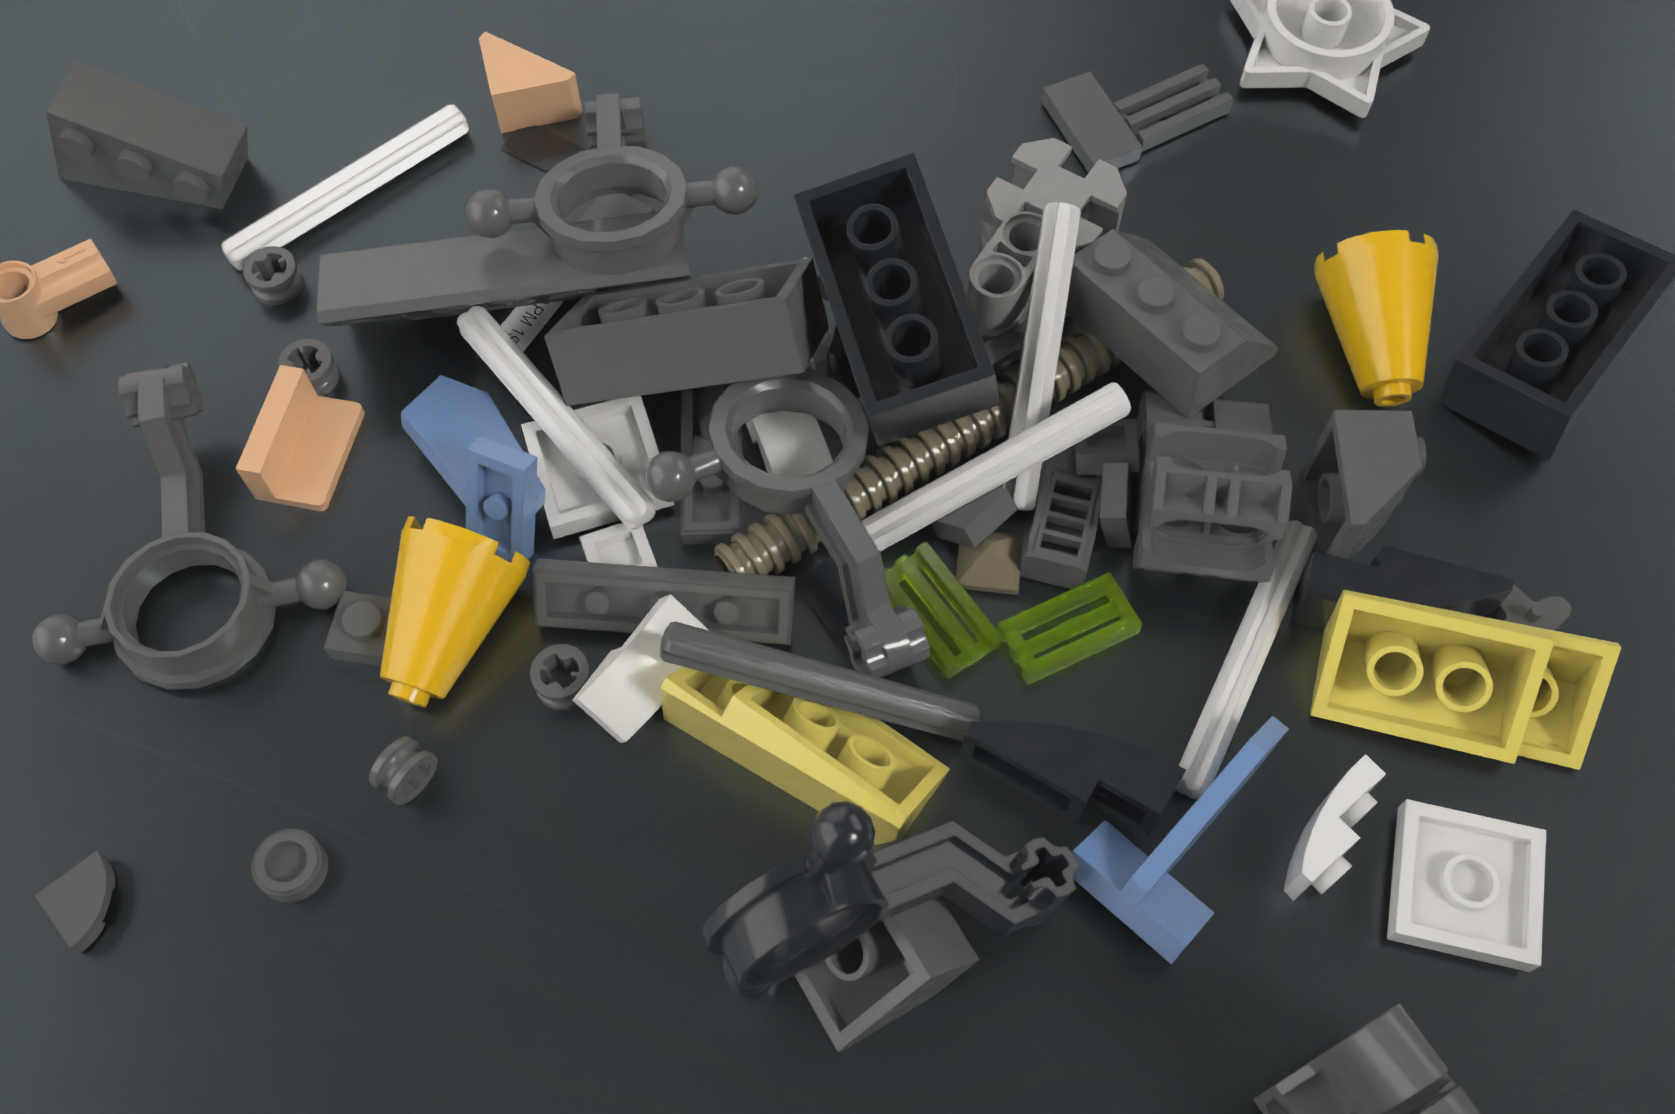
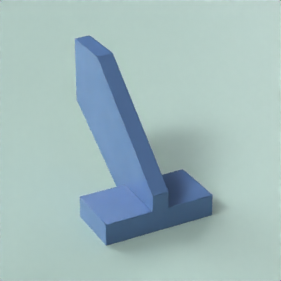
M440 375L401 412L402 427L466 506V529L499 542L495 555L510 563L515 551L529 560L534 554L535 514L545 504V487L537 476L538 457L523 452L488 392Z
M1274 716L1249 739L1149 857L1106 820L1072 851L1080 867L1075 872L1073 879L1170 964L1176 960L1212 917L1214 912L1168 873L1245 785L1289 730L1288 727Z

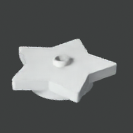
M1230 0L1254 38L1240 80L1242 88L1306 87L1361 118L1367 116L1373 103L1380 68L1421 47L1430 31V25L1394 9L1391 0Z

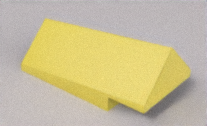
M1343 590L1324 629L1310 715L1515 764L1517 756H1523L1580 770L1621 646L1615 642Z
M681 667L667 676L660 687L664 720L818 811H821L832 802L848 801L862 807L873 821L876 831L873 843L875 845L901 839L950 770L946 765L877 718L686 667Z

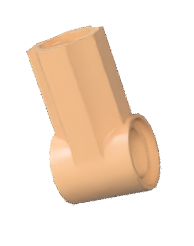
M91 239L31 266L21 261L0 263V322L11 336L20 339L39 337L51 330L55 325L58 311L118 283Z

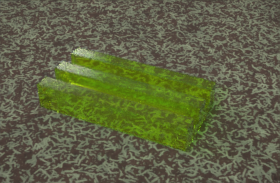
M927 542L916 547L915 554L909 558L905 554L895 560V566L887 570L884 567L891 606L896 608L905 605L907 609H915L924 624L925 636L930 646V656L948 679L1000 646L1002 639L1000 633ZM920 569H923L925 571V573L933 581V583L944 595L947 601L951 604V606L959 614V616L970 628L973 634L977 637L979 642H974L971 636L967 633V631L963 628L960 622L956 619V617L952 614L949 608L941 600L938 594L930 586L927 580L919 572ZM905 579L932 616L944 628L962 653L957 656L952 654L900 587L899 582Z
M1109 572L999 622L996 633L1002 643L1007 642L1010 648V657L1015 664L1019 663L1022 668L1021 675L1026 684L1029 685L1138 634L1142 627V622ZM1105 595L1110 601L1081 616L1078 615L1059 626L1024 641L1021 636L1022 633ZM1117 616L1121 618L1119 621L1037 659L1033 656Z

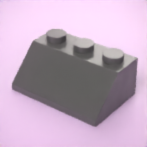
M1112 229L1074 255L1066 312L1187 419L1277 353L1278 347L1148 239Z

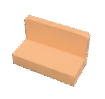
M280 365L236 466V470L256 500L315 511H325L329 506L365 412L360 403L318 396L304 369Z

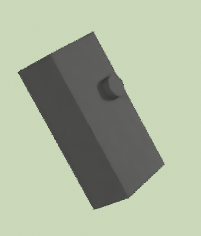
M811 257L586 293L544 337L566 406L804 373L826 334L829 324L814 260Z

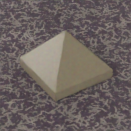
M992 532L976 548L959 544L955 588L1018 595L1023 535Z

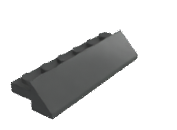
M657 212L572 222L570 224L586 231L614 232L636 227L653 218ZM539 227L509 230L504 235L493 239L482 237L478 234L320 254L316 309L318 324L336 327L389 319L401 322L460 315L461 313L468 312L472 306H480L487 311L576 300L581 299L586 293L690 277L684 231L682 229L680 242L667 257L645 269L620 275L593 274L570 266L556 253L553 241Z

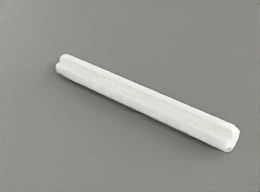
M446 105L227 238L221 244L223 253L233 267L238 271H243L245 261L256 250L270 246L284 247L464 136L469 130L464 115L455 105Z
M1054 202L1048 203L1044 207L1008 439L1050 416L1081 216L1080 209L1069 203ZM1042 463L1001 485V488L1008 489L1018 510L1030 511L1035 508Z
M472 306L468 312L461 313L457 319L460 334L628 529L636 530L643 526L644 523L649 522L655 515L653 500L570 406H566L563 397L487 310L480 306Z
M1110 383L865 518L861 522L878 550L882 551L1126 417L1131 411L1130 401L1124 390L1117 383Z
M1296 520L1289 521L1283 541L1277 540L1273 549L1275 567L1270 582L1258 583L1179 763V766L1186 769V772L1176 788L1177 792L1198 800L1214 781L1317 540V532L1313 527L1303 525Z

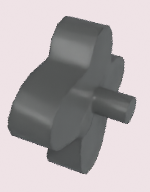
M1513 585V591L1493 614L1497 620L1555 631L1570 616L1572 608L1570 603L1560 596H1551L1536 602L1531 601L1522 590Z

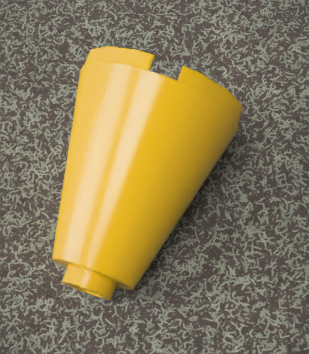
M1407 230L1370 232L1347 238L1337 243V255L1326 261L1323 252L1316 257L1314 264L1315 279L1361 396L1374 399L1375 405L1383 407L1407 403L1412 399V393L1420 390L1424 384L1439 257L1437 244L1431 236L1424 234V244L1412 242Z
M408 516L401 532L380 670V678L392 683L388 695L426 708L430 697L444 700L526 578L531 562L517 551H515L511 563L496 556L495 553L499 542L468 529L430 518L426 519L422 529L414 516Z

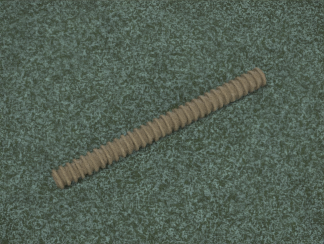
M1195 258L1188 262L1185 267H1182L1218 298L1223 300L1224 287L1221 278L1208 262ZM1080 327L1072 332V336L1066 335L1061 339L1052 403L1060 402L1065 398L1066 394L1071 395L1079 390L1081 385L1086 386L1094 381L1095 376L1100 377L1107 373L1110 367L1115 368L1123 363L1120 358L1085 327ZM1020 364L1013 368V372L1006 371L998 378L997 387L1000 405L892 441L891 447L883 445L876 450V457L870 454L866 455L860 467L854 472L852 481L843 492L861 521L864 520L866 513L873 515L882 510V503L888 506L898 500V494L906 496L913 492L914 485L921 487L929 482V475L933 477L939 476L944 473L945 466L952 468L960 463V457L968 458L975 454L976 448L983 449L991 443V439L998 440L1004 436L1006 429L1010 430ZM771 512L764 517V524L762 526L755 522L747 528V535L744 536L740 532L733 535L729 546L723 542L714 547V558L720 572L768 575L771 571L777 575L785 570V562L794 565L801 560V552L810 555L818 549V542L824 543L805 512L793 515L781 513L777 515Z

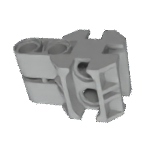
M1056 138L1027 142L1020 145L1011 159V163L1015 164L1013 183L1011 184L997 177L986 191L978 257L973 262L969 271L966 295L984 343L1027 320L1042 217L1046 204L1063 202L1080 209L1081 216L1075 254L1110 230L1119 229L1127 191L1117 167L1098 159L1084 179L1061 168V165L1072 151L1071 145ZM1068 312L1065 313V317L1071 316Z

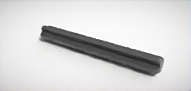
M670 622L661 638L659 656L665 662L962 742L964 732L971 721H979L980 710L973 703L684 623Z

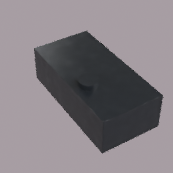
M913 152L794 194L793 196L877 445L880 446L1000 405L995 371L915 153Z
M1573 209L1457 355L1439 404L1550 461L1663 308L1675 285V254Z

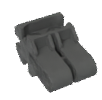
M1143 391L1137 417L1140 472H1137L1133 506L1132 532L1138 533L1133 552L1134 569L1258 583L1270 582L1275 567L1272 542L1273 540L1283 541L1289 521L1292 481L1290 471L1281 470L1287 452L1286 439L1284 435L1272 433L1268 404L1216 398L1207 405L1204 420L1202 418V409L1187 419L1158 392Z
M1401 1004L1395 1005L1253 1099L1263 1114H1481L1461 1085L1456 1086L1447 1074L1449 1069Z

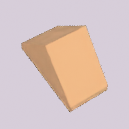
M484 32L479 37L491 97L501 133L535 125L541 126L577 119L583 112L574 72L490 33Z

